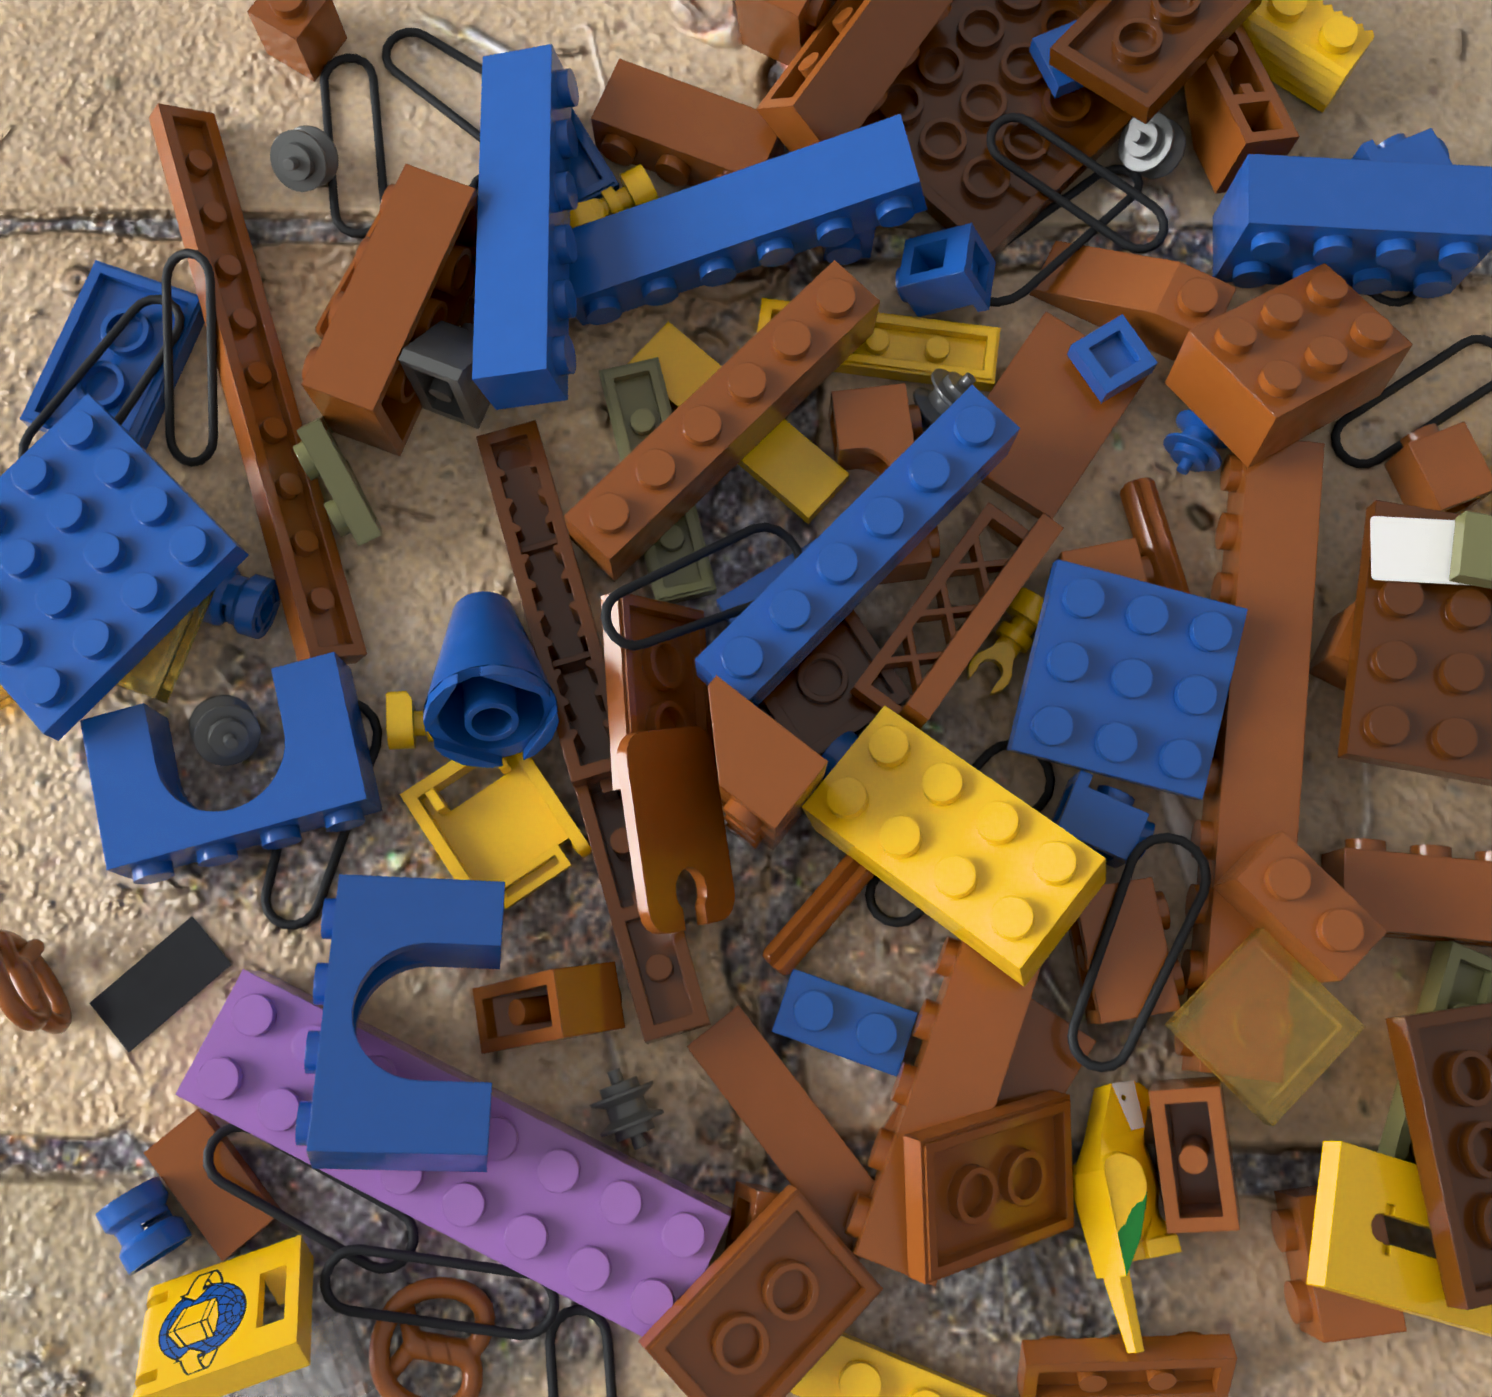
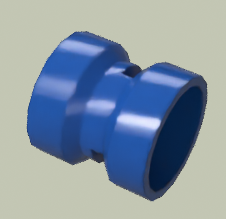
M236 568L193 610V615L196 620L216 626L228 622L234 626L237 633L254 639H261L271 628L280 605V595L275 579L258 574L250 578L241 576L240 571Z
M159 1176L132 1188L95 1214L105 1234L114 1235L122 1247L119 1259L129 1276L158 1261L192 1237L183 1218L173 1216L166 1205L169 1193Z

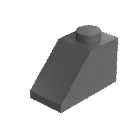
M441 320L404 347L398 360L423 409L479 429L490 402L472 380L474 324L464 323L462 327H458Z

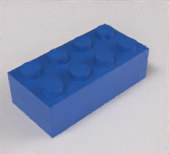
M1248 154L1213 215V277L1224 282H1233L1235 286L1240 288H1257L1265 284L1281 285L1326 263L1348 285L1353 286V289L1358 294L1374 295L1385 291H1413V294L1420 298H1435L1450 294L1492 250V167Z

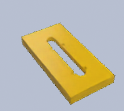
M1323 1141L1306 1284L1492 1337V1304L1471 1310L1447 1307L1436 1258L1393 1245L1383 1244L1372 1233L1371 1223L1377 1214L1430 1229L1417 1164L1343 1141Z

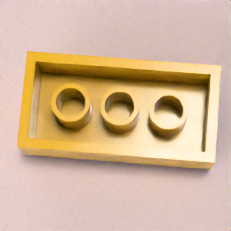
M885 705L802 806L816 832L1023 987L1028 984L1106 882L1105 857Z

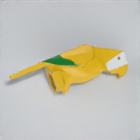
M1134 1080L1110 1083L1094 1088L1084 1141L1078 1160L1072 1166L1073 1198L1096 1279L1104 1280L1127 1353L1144 1352L1129 1272L1132 1261L1182 1252L1178 1234H1167L1166 1221L1159 1214L1157 1176L1144 1139L1147 1110L1151 1109L1149 1093L1145 1086L1141 1083H1136Z

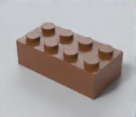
M406 163L396 184H390L384 191L380 203L379 221L371 238H364L358 246L354 259V274L346 291L339 292L332 301L328 315L329 327L320 346L313 347L304 361L302 369L303 382L301 384L335 433L399 457L422 410V405L398 359L404 347L442 320L458 327L460 326L475 284L478 196L475 188Z

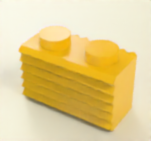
M1262 0L1261 5L1242 23L1271 81L1322 113L1348 80L1374 39L1373 30L1364 31L1363 23L1356 24L1352 17L1344 16L1342 11L1334 12L1332 4L1324 5L1323 0Z

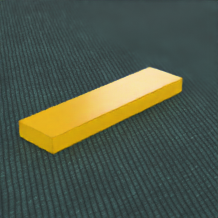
M762 298L757 333L790 301ZM878 312L873 334L834 372L933 385L931 374L935 369L940 368L949 372H956L962 376L968 372L976 380L972 384L979 391L991 392L995 384L1001 328Z
M669 321L627 363L630 364L658 357L670 406L674 410L722 367ZM785 419L738 463L740 467L807 524L849 481L850 475Z

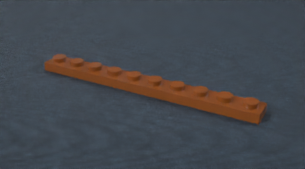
M158 103L149 116L183 245L185 249L198 250L206 256L214 271L217 369L297 661L335 652L346 664H356L367 655L328 513L324 507V499L318 478L312 481L309 479L293 449L294 445L302 442L296 430L303 425L215 114ZM187 258L206 325L204 270L195 259Z

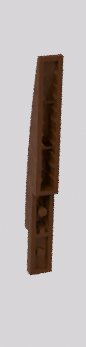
M533 420L476 436L535 653L557 699L559 718L556 728L570 780L577 795L644 1042L650 1044L709 1026L711 1022L685 932L680 931L662 935L652 934L646 930L639 916L621 791H613L604 651L537 422Z

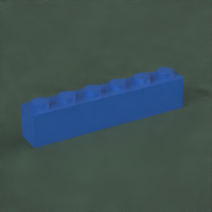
M552 44L483 56L472 380L496 410L568 400V375L574 374L576 371V354L573 342L569 336V318L576 317L577 302L573 285L569 280L570 264L577 261V244L573 229L570 226V210H575L578 206L577 188L571 173V158L578 156V139L574 124L571 121V107L578 106L579 92L572 69L563 68Z
M901 114L572 228L577 244V261L570 264L569 280L573 285L576 295V318L583 326L587 324H608L620 318L623 312L643 305H664L675 300L679 293L703 285L708 287L721 286L732 281L738 273L759 266H780L792 260L795 254L818 246H840L850 241L857 233L878 226L895 227L908 222L916 213L927 210Z
M971 385L695 658L697 676L708 686L717 675L754 705L758 706L1008 455L1020 427L976 387Z

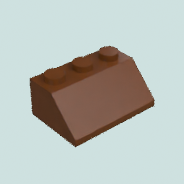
M716 675L708 685L722 810L726 813L723 817L727 821L725 827L754 850L761 842L774 850L804 812L802 809L804 803L823 781L828 761Z

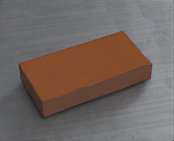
M198 1108L147 1149L144 1154L214 1251L224 1261L231 1258L276 1219L219 1188L208 1178L203 1167V1152L208 1139L220 1126L208 1111ZM225 1136L217 1144L214 1151V1165L217 1172L224 1178L280 1209L229 1138Z

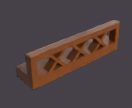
M988 502L849 693L875 712L879 713L885 705L918 729H921L935 712L1064 527L1043 513L1031 529L1028 530ZM986 526H989L1017 546L1008 559L984 561L979 535ZM969 551L971 562L960 563L963 557ZM998 572L989 585L987 573ZM974 575L979 596L978 602L972 605L951 607L946 585L947 579L949 577ZM936 596L938 608L926 610ZM966 618L956 631L954 619ZM941 620L946 647L943 651L917 654L912 631L915 623ZM902 643L905 655L891 657ZM933 664L922 679L920 666ZM907 667L912 694L903 707L871 685L881 670Z

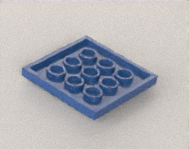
M86 394L0 476V684L44 735L57 741L74 727L249 556L147 450L89 394Z

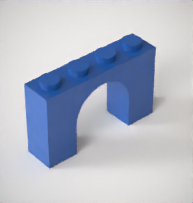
M335 652L271 669L285 735L282 763L272 782L261 794L242 806L225 811L198 810L187 798L179 778L168 718L145 703L80 720L106 870L133 879L134 884L157 883L174 877V868L195 862L200 867L227 864L238 859V850L260 844L263 849L267 850L292 846L302 841L301 833L325 827L328 832L354 829L365 823V815L383 811L351 668Z
M339 874L336 898H325L322 909L321 938L331 939L329 963L316 964L313 982V1004L323 1005L321 1030H309L305 1046V1074H315L312 1101H300L296 1119V1146H307L306 1153L312 1169L487 1172L492 1082L410 1080L392 1075L377 1066L362 1050L357 1040V1027L361 1012L369 997L385 981L401 972L420 967L500 969L505 882Z

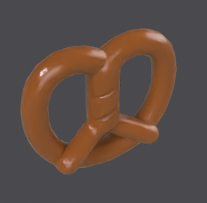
M0 929V1009L13 1024L22 1030L33 1032L42 1029L50 1034L65 1032L71 1024L72 1013L58 979L41 956L45 948L44 943L39 939L27 941L14 932Z
M432 1277L413 1282L397 1291L382 1309L417 1315L416 1304L440 1298L456 1300L470 1307L474 1314V1323L495 1326L496 1319L493 1303L485 1291L466 1280L452 1277ZM376 1320L369 1344V1368L373 1383L382 1397H421L407 1390L397 1380L414 1359L459 1367L462 1370V1383L460 1389L452 1397H479L483 1385V1366L480 1356L489 1345L492 1336L470 1334L467 1338L427 1332L421 1330L419 1326L399 1323L403 1342L390 1357L391 1340L398 1323Z

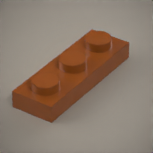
M1187 1331L1170 1336H1142L1144 1352L1127 1353L1121 1333L1103 1338L1069 1339L1050 1335L1035 1340L1021 1341L1017 1387L1019 1397H1228L1237 1356L1230 1334L1203 1335L1199 1332Z

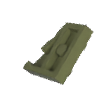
M321 416L297 429L296 431L302 442L293 446L294 452L311 481L320 476L322 477L333 498L325 502L324 507L339 535L343 537L352 533L358 546L381 536L382 527L348 460H345L332 435L334 431L325 418Z

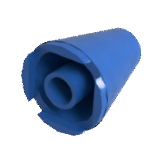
M488 591L468 594L455 604L423 710L425 731H428L434 739V748L442 756L466 766L482 768L503 766L502 757L523 752V760L536 755L552 740L559 723L556 696L512 603L504 596Z

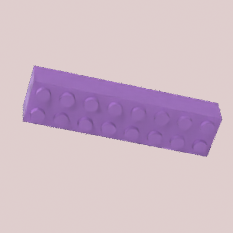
M243 969L175 1095L310 1164L306 1153L307 1146H296L295 1131L300 1101H312L315 1074H305V1046L308 1031L321 1030L323 1005H314L313 995L268 972ZM359 1019L357 1027L358 1043L368 1058L386 1072L410 1080L482 1082ZM492 1087L487 1172L319 1169L640 1336H643L706 1271L731 1218L732 1209Z

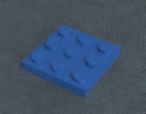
M1060 559L1052 563L1006 751L1194 800H1203L1248 609Z

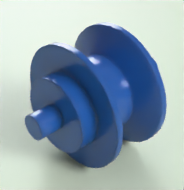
M1192 410L1181 411L1176 417V424L1182 433H1170L1163 441L1164 448L1170 454L1172 460L1178 464L1176 470L1183 475H1187L1189 471L1211 472L1218 470L1222 464V458L1215 449H1226L1228 447Z

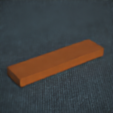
M738 1005L686 1047L790 1184L799 1190L850 1250L854 1237L844 1234L850 1210L858 1193L869 1197L874 1180ZM855 1255V1257H856L858 1260H860V1259L862 1258V1257H860V1256Z

